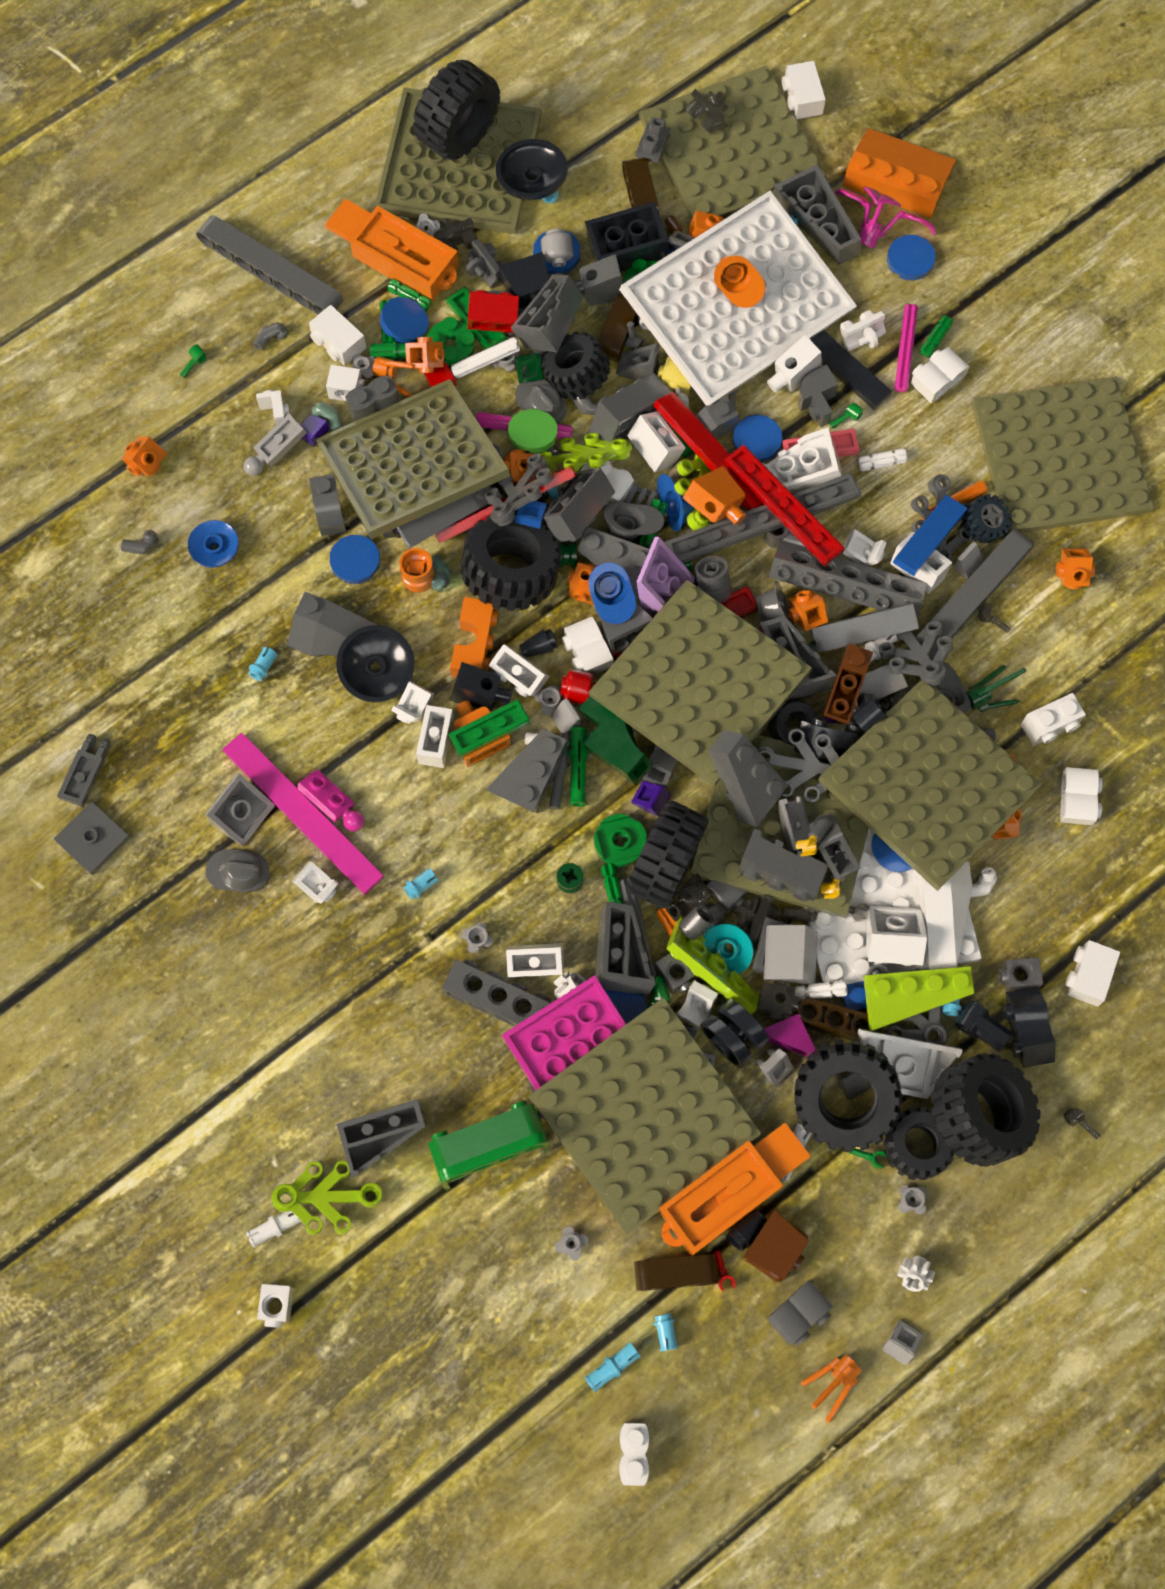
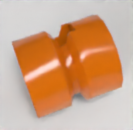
M411 548L405 551L399 561L402 581L405 587L416 593L428 590L435 580L430 554L420 548Z

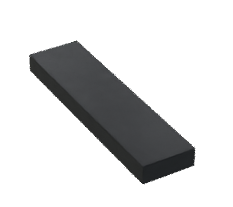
M822 330L810 339L821 351L822 364L828 365L830 371L873 410L891 396L892 390L826 331Z

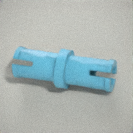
M629 1342L612 1357H606L603 1364L584 1378L596 1393L615 1376L616 1378L621 1376L620 1372L641 1356L632 1343Z

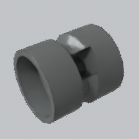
M715 555L702 558L695 567L698 588L719 603H722L732 593L728 563L724 558Z

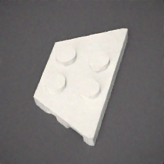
M858 1029L861 1045H872L878 1053H883L888 1058L889 1063L894 1066L900 1081L901 1093L904 1095L928 1099L934 1091V1085L936 1080L940 1078L941 1073L948 1069L956 1057L959 1058L962 1054V1049Z

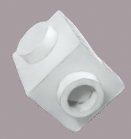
M267 390L256 394L260 410L273 408L276 425L288 413L290 414L288 403L284 404L280 390Z
M855 529L850 531L844 544L845 550L842 554L856 563L872 566L878 564L884 557L885 552L883 550L887 542L884 540L874 542Z
M411 681L408 683L398 705H394L391 711L397 713V718L405 723L411 724V722L421 721L426 705H429L434 693Z
M311 861L292 881L316 903L328 902L337 891L335 887L338 885L337 881L328 877Z
M694 980L689 988L686 1001L678 1012V1017L701 1029L700 1024L714 1009L718 993L714 992L709 986Z

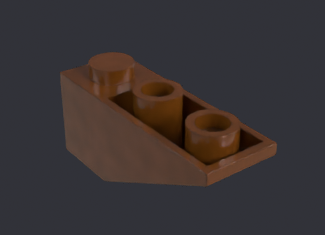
M848 643L823 715L824 717L847 725L849 724L873 655L872 651Z

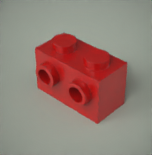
M485 290L470 292L467 329L514 333L511 327L517 320L519 296H514L508 292L490 294Z

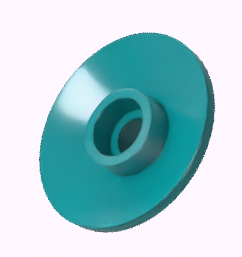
M722 923L715 925L705 933L704 938L706 941L703 944L712 954L718 952L725 959L727 969L730 972L736 971L740 974L749 967L753 959L754 948L749 935L743 929L733 924ZM726 943L732 944L734 950L729 951L726 948Z

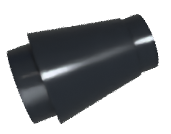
M551 628L548 630L542 629L522 644H519L525 658L554 652L553 649L559 647Z
M754 1209L728 1229L729 1233L726 1235V1238L739 1251H743L745 1248L749 1249L767 1220L761 1212Z

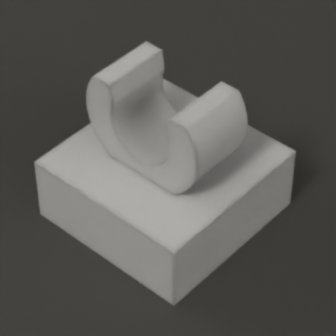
M768 1049L767 1053L770 1058L766 1062L758 1059L757 1063L767 1081L775 1087L794 1067L787 1054L781 1049H778L776 1052Z

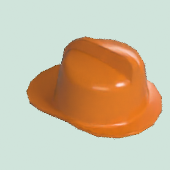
M733 255L723 257L716 266L714 281L734 305L742 308L752 307L763 298L765 282L749 260L743 256Z

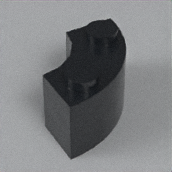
M819 716L803 720L800 725V730L805 735L804 739L815 756L824 760L828 759L823 750L818 749L814 744V739L818 734L824 733L830 737L831 746L840 758L866 733L855 722H849L848 725L830 723L827 719ZM798 732L796 741H799L801 739L800 732ZM826 737L818 739L819 746L823 747L827 744ZM795 745L794 751L800 753V751L798 750V748H797L796 745Z
M1038 986L1006 992V1003L1002 1005L1005 1019L1009 1020L1010 1030L1013 1032L1011 1050L1014 1058H1019L1023 1068L1054 1063L1056 1041L1048 1020L1047 1003Z

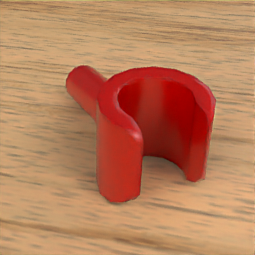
M721 1251L714 1252L720 1275L718 1287L724 1292L722 1281L728 1278L731 1280L732 1288L735 1289L736 1282L727 1273Z

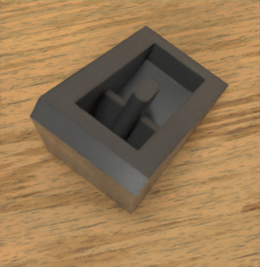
M656 343L623 352L616 374L632 380L655 374L659 363L660 346Z

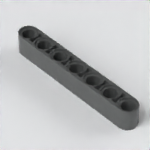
M211 215L196 232L197 238L205 246L317 315L330 305L337 310L343 302V297L337 290L215 215Z
M1016 528L1006 536L931 620L941 623L943 633L940 637L950 636L953 639L1035 545L1032 540ZM926 626L915 637L920 645H922L927 636ZM937 640L928 656L931 661L938 652Z

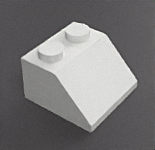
M868 906L866 934L868 962H875L877 964L896 963L905 966L923 965L927 934L922 909Z

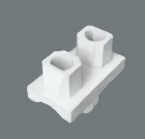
M868 310L862 313L860 322L854 324L852 321L847 320L841 323L840 328L841 335L844 338V348L848 352L865 344L870 348L878 346V338L886 334L884 327L885 315L883 312L880 311L874 314Z

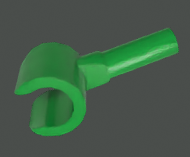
M198 344L189 349L188 353L192 359L179 374L183 378L186 377L196 364H202L206 360V354Z
M855 403L850 404L845 413L829 423L830 427L833 429L849 417L856 422L863 415V409Z
M852 1148V1152H849V1154L870 1161L871 1166L875 1169L885 1167L875 1162V1156L887 1157L883 1151H877L873 1154Z

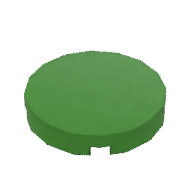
M528 409L520 411L512 417L508 426V437L511 444L517 450H526L532 454L547 451L554 445L558 426L555 419L548 413L541 410Z

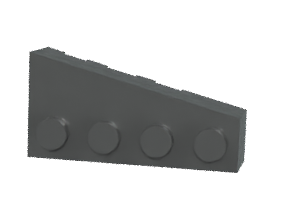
M818 165L774 185L775 198L790 216L794 215V218H798V224L839 265L861 255V238Z

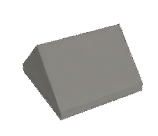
M237 773L206 812L205 816L213 827L241 846H244L275 804L240 773Z
M806 925L766 926L764 980L806 985L815 984L818 931Z

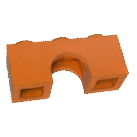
M464 597L459 620L461 630L474 633L477 638L469 645H454L450 665L452 677H457L461 662L489 671L490 658L486 657L488 649H493L495 635L491 634L492 626H497L499 611H495L492 604H484L479 599Z

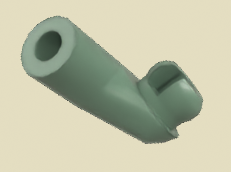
M318 402L316 406L312 407L313 416L324 417L328 420L331 432L342 427L339 413L335 408L325 402Z

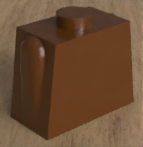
M774 1210L741 1260L749 1263L773 1281L782 1282L791 1269L796 1271L805 1257L801 1253L809 1242L808 1235Z

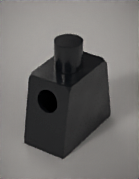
M543 252L499 266L501 283L508 293L519 296L518 308L521 309L528 307L549 280Z
M461 662L450 701L462 703L468 700L473 707L481 708L486 706L490 710L494 701L506 705L509 704L513 690L498 686L501 676Z

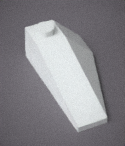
M829 428L804 435L797 440L798 443L787 451L785 449L778 453L777 458L768 464H763L792 494L843 476L840 460Z
M968 861L938 891L916 872L920 907L927 934L926 952L929 970L957 968L973 888Z

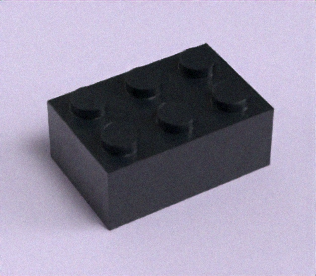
M655 202L585 221L587 240L595 262L616 255L621 272L632 268V263L636 260L659 261L669 255L668 240Z

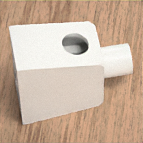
M804 335L776 360V374L767 381L769 387L775 393L784 386L790 392H794L801 387V383L808 373L822 367L821 351Z

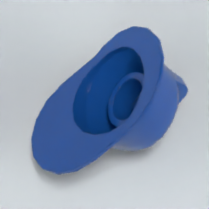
M661 474L657 481L658 497L661 500V505L663 501L668 504L665 513L670 527L673 531L677 532L681 529L682 524L687 523V516L695 508L676 492L674 488L675 483L667 474Z
M608 562L598 565L591 572L588 580L589 591L595 609L599 616L608 623H624L630 619L636 607V599L629 576L625 569L618 564Z

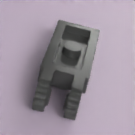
M88 734L81 749H78L58 792L57 797L60 800L84 808L105 762L104 759L111 748L110 740L103 739L96 755L91 752L96 743V735Z

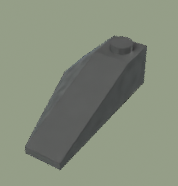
M491 485L397 527L408 549L487 505L488 502L484 494L492 488Z
M304 592L294 613L287 646L309 656L331 655L337 658L341 644L352 632L365 626L377 624L329 600Z

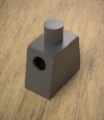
M616 255L609 256L579 269L581 281L574 282L582 295H586L590 306L614 302L619 293L622 294L619 289L623 284Z
M637 603L633 615L624 623H608L598 614L600 626L612 656L625 651L652 620V617Z

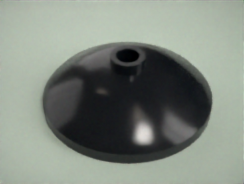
M526 139L510 145L501 153L496 163V177L501 188L509 195L523 200H538L552 195L564 184L568 173L567 160L563 152L556 145L540 139Z
M380 625L365 626L352 632L341 644L336 660L337 673L344 688L354 697L371 703L386 702L400 695L406 689L408 683L411 682L414 673V655L407 640L397 631ZM379 663L381 665L380 670L373 671L371 669L372 664Z

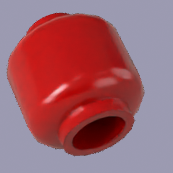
M570 670L567 675L562 676L560 695H564V699H569L571 703L582 705L588 699L589 691L597 682H594V676L590 672Z

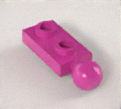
M318 769L299 782L297 789L332 821L336 822L342 817L344 819V826L352 832L363 828L365 823L364 816L358 811H350L353 809L354 802Z

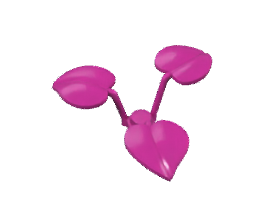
M838 188L834 193L835 195H847L864 206L865 215L859 236L861 244L874 249L879 237L884 238L885 233L901 218L921 222L931 231L933 236L936 234V227L932 223L916 214L902 210L883 230H880L882 225L877 223V219L883 204L888 203L899 208L901 204L892 197L881 194L875 189L864 188L875 204H879L873 219H869V221L870 207L875 206L870 200L842 188Z

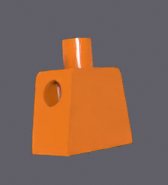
M723 466L694 479L683 496L685 501L712 522L716 523L727 517L734 525H738L746 517V514L739 508L745 498V493Z
M468 700L458 704L456 710L461 718L453 722L454 731L491 712L486 706L474 710ZM507 735L463 757L467 768L510 747V736Z

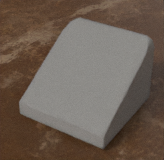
M972 542L958 557L954 566V570L966 579H969L983 563L977 543Z
M564 699L551 716L561 734H570L571 728L580 727V717L569 699Z
M899 1319L882 1350L902 1364L907 1365L914 1357L924 1335Z

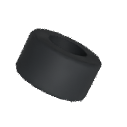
M803 701L784 703L768 723L771 738L794 745L788 739L789 731L786 726L788 716H797L800 724L803 720L817 716L812 706ZM798 734L791 735L793 741L797 740Z

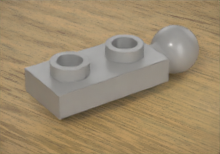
M288 413L253 447L258 455L250 456L244 461L243 467L245 472L250 476H257L263 471V464L265 462L273 467L307 432Z

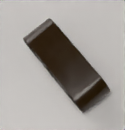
M647 158L622 161V171L631 208L655 202L660 216Z
M620 293L614 301L597 340L608 356V359L615 362L620 360L625 349V343L629 337L628 322H633L635 326L639 316L624 295Z
M808 998L803 1000L795 1012V1015L799 1014L805 1028L848 1040L860 1041L858 1031L855 1028V1023L857 1022L866 1024L869 1030L868 1014L816 999ZM805 1007L813 1009L815 1018H806L802 1013V1009ZM829 1016H839L842 1025L833 1026L829 1022Z
M715 1254L634 1262L637 1291L718 1284Z

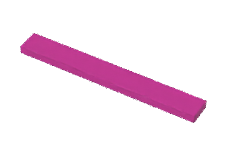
M242 732L222 749L230 760L364 896L384 879V876Z

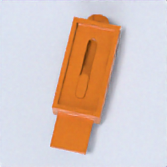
M345 198L325 223L326 229L350 242L354 258L390 279L395 278L402 282L401 285H408L420 292L421 296L429 297L431 302L435 300L441 290L451 289L457 281L456 271L459 268L457 250L378 205L370 213Z
M786 1123L782 1124L755 1146L748 1140L659 1208V1213L665 1220L661 1230L664 1242L671 1247L683 1245L690 1256H694L783 1187L780 1180L811 1157ZM670 1229L676 1235L677 1239H674L669 1232Z

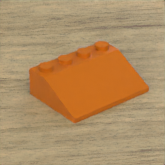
M868 128L846 169L843 187L868 196L870 195L864 188L875 189L881 194L895 199L901 204V208L932 218L956 163V159Z

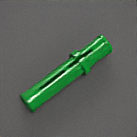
M574 727L570 730L571 750L568 751V758L571 759L570 806L584 807L587 805L586 759L589 758V751L586 750L584 745L587 729ZM578 745H579V763H578ZM578 771H579V789H578Z

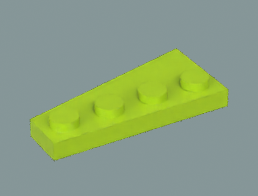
M682 915L675 922L666 949L670 951V954L675 959L681 960L687 965L694 975L701 977L710 984L716 993L722 994L725 998L735 1000L752 1015L757 1009L760 996L736 971L730 972L727 969L725 959L718 952L712 954L703 944L706 939L702 935L696 940H691L682 933L679 927V922L684 918Z
M971 966L863 976L870 1031L974 994Z

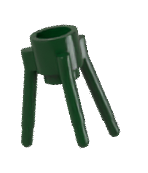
M1002 665L980 682L969 687L966 693L971 701V708L973 710L979 708V711L982 713L988 709L1017 704V699L989 703V700H992L990 691L1025 673L1026 668H1022L986 686L985 684L1006 669V666Z

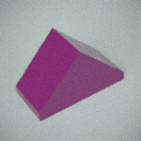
M799 1014L764 1029L769 1037V1043L805 1057H808L815 1051V1047Z

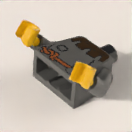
M822 814L814 822L810 823L809 839L797 841L796 849H802L800 855L802 857L815 855L818 846L832 871L830 877L832 883H822L821 893L825 894V899H834L840 895L839 883H843L846 875L861 867L834 814Z

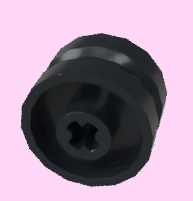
M727 998L717 1009L719 1017L709 1015L700 1024V1027L713 1046L733 1065L742 1069L752 1059L750 1049L759 1052L770 1040L762 1026L744 1007L735 1000Z

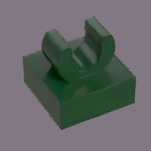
M539 353L515 357L519 383L543 380Z

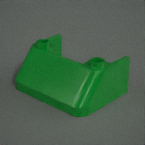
M526 1100L510 1106V1111L450 1134L447 1131H442L432 1135L433 1141L429 1142L428 1146L445 1191L451 1189L449 1182L541 1147L544 1153L549 1152V1142L534 1104H527Z

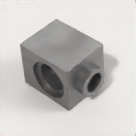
M670 953L655 963L659 976H662L664 983L673 995L678 991L681 994L688 991L696 978V975L692 973L687 965L681 960L675 959ZM679 968L684 972V977L674 979L670 975V970Z
M1039 958L1007 960L1001 966L1002 968L999 969V981L1001 985H1004L1005 992L1036 986L1040 988L1043 985ZM1014 970H1021L1025 975V981L1016 979Z

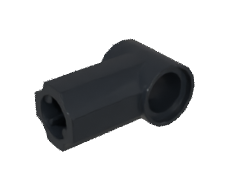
M862 693L858 696L855 707L856 712L852 716L861 729L867 732L873 725L883 721L888 716L885 715V710L873 694Z
M972 1000L967 1002L954 1021V1025L963 1033L972 1037L976 1036L998 1053L1006 1045L1013 1033L990 1017L989 1012L982 1005Z

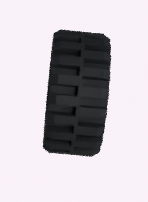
M455 60V62L448 63L447 67H442L438 74L429 81L428 87L423 90V95L416 105L417 111L414 112L413 128L417 139L446 160L460 159L463 155L469 154L471 149L479 144L481 138L485 137L499 109L497 106L500 103V89L497 81L468 60Z
M487 516L485 521L483 519L478 521L467 533L461 560V574L463 575L464 584L467 587L469 586L468 590L474 596H479L481 602L484 604L490 603L496 609L503 607L507 608L506 611H514L515 608L524 610L528 609L531 604L534 607L542 603V599H547L555 587L561 562V549L554 534L551 531L548 532V528L543 523L539 529L515 523L514 519L508 525L498 526L497 523L492 521L490 516ZM505 554L513 555L523 559L530 566L519 569L508 568L495 562L492 557Z
M667 801L633 868L626 886L628 892L659 908H668L709 822L707 817L676 801Z
M836 1040L834 1045L829 1046L826 1043L820 1046V1050L816 1053L812 1052L807 1057L806 1063L801 1065L795 1082L794 1103L796 1104L798 1119L802 1121V1127L807 1133L811 1132L815 1141L819 1144L825 1142L828 1144V1148L836 1150L837 1147H842L844 1152H852V1148L860 1147L861 1151L869 1149L868 1144L874 1142L877 1145L883 1141L885 1133L890 1134L892 1132L894 1122L899 1120L901 1114L902 1093L897 1072L883 1053H878L875 1047L870 1044L866 1046L861 1045L860 1041L851 1040V1043H843V1040ZM847 1071L865 1076L874 1089L872 1107L863 1115L850 1119L840 1118L831 1114L824 1107L821 1098L822 1088L826 1080L837 1073Z
M977 1054L945 1069L941 1073L940 1078L936 1080L934 1085L935 1092L932 1093L931 1103L934 1104V1108L931 1110L932 1117L936 1118L937 1121L935 1127L938 1133L941 1132L944 1139L942 1140L947 1147L951 1146L953 1148L952 1152L959 1158L964 1157V1161L980 1167L994 1166L1024 1154L1035 1142V1135L1038 1134L1040 1127L1038 1120L1041 1114L1040 1109H1037L1039 1101L1037 1095H1034L1031 1088L1033 1086L1029 1080L1026 1081L1023 1077L1024 1073L1020 1068L1013 1067L1014 1063L1005 1058L1002 1059L1001 1056L995 1054ZM978 1093L984 1097L991 1108L994 1127L987 1122L980 1110Z

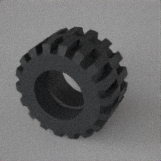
M578 331L573 332L572 335L566 334L558 352H548L545 354V361L542 363L545 376L558 391L559 395L570 400H576V396L579 399H584L586 395H593L596 389L599 390L602 387L601 384L607 381V374L611 370L609 367L611 365L610 360L597 339L592 334L588 335L587 332L579 333Z
M920 1106L917 1109L912 1107L902 1112L899 1120H895L892 1132L884 1134L886 1137L883 1140V1146L886 1148V1158L889 1157L891 1161L889 1165L892 1169L894 1167L898 1169L897 1173L899 1175H907L908 1179L911 1180L916 1178L920 1180L933 1178L947 1169V1166L954 1160L953 1148L945 1145L942 1140L944 1139L941 1132L938 1133L935 1127L937 1121L936 1118L932 1117V1109L926 1110L924 1106ZM920 1128L931 1135L935 1148L930 1158L918 1159L908 1151L905 1144V1136L910 1129Z

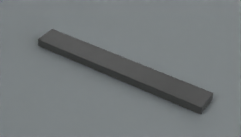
M849 473L793 495L812 515L861 498V491L852 474ZM765 505L744 512L746 517L738 525H734L727 518L668 540L665 544L684 564L785 525Z

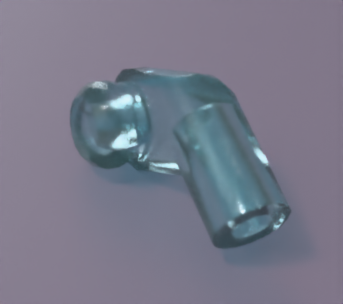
M435 555L432 557V563L436 574L435 579L431 582V586L435 591L441 592L449 586L452 572L440 555Z

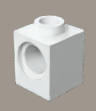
M331 365L326 384L329 399L346 401L345 396L347 393L357 387L365 386V379H362L360 369Z
M261 1285L257 1319L265 1321L264 1326L281 1328L282 1322L290 1323L294 1288L280 1285ZM279 1298L282 1302V1309L278 1314L272 1315L268 1308L269 1303L273 1299Z

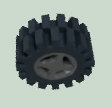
M991 494L982 495L967 505L968 509L962 517V520L966 521L963 524V528L969 529L966 533L968 536L973 534L972 540L975 542L980 539L979 543H991L1004 536L1010 530L1008 527L1011 526L1012 522L1008 520L1012 518V515L1006 512L1009 510L1008 505L1003 507L1005 501L1003 499L997 501L998 496L996 495L992 497Z

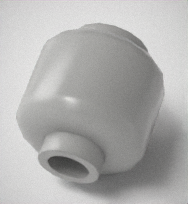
M564 229L546 231V235L541 239V249L545 262L552 263V267L565 266L566 262L572 259L574 255L571 235L566 233Z

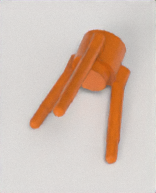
M378 356L374 361L372 371L373 375L379 377L390 376L394 378L397 367L418 370L419 368H414L413 364ZM395 384L399 393L406 396L407 398L413 396L411 393Z
M844 1355L840 1360L835 1357L828 1365L801 1382L803 1386H806L834 1369L831 1374L835 1380L812 1404L813 1409H816L839 1384L842 1386L846 1384L826 1417V1422L828 1423L832 1421L851 1388L858 1382L856 1377L862 1372L859 1366L847 1355Z

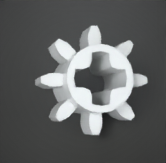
M568 971L564 975H560L554 981V984L558 986L554 990L555 997L557 999L585 982V979L578 973L570 974Z
M914 1256L910 1259L905 1257L903 1265H900L897 1276L903 1278V1286L910 1291L917 1292L922 1289L928 1290L929 1284L933 1282L935 1271L929 1270L931 1262H928L923 1257Z

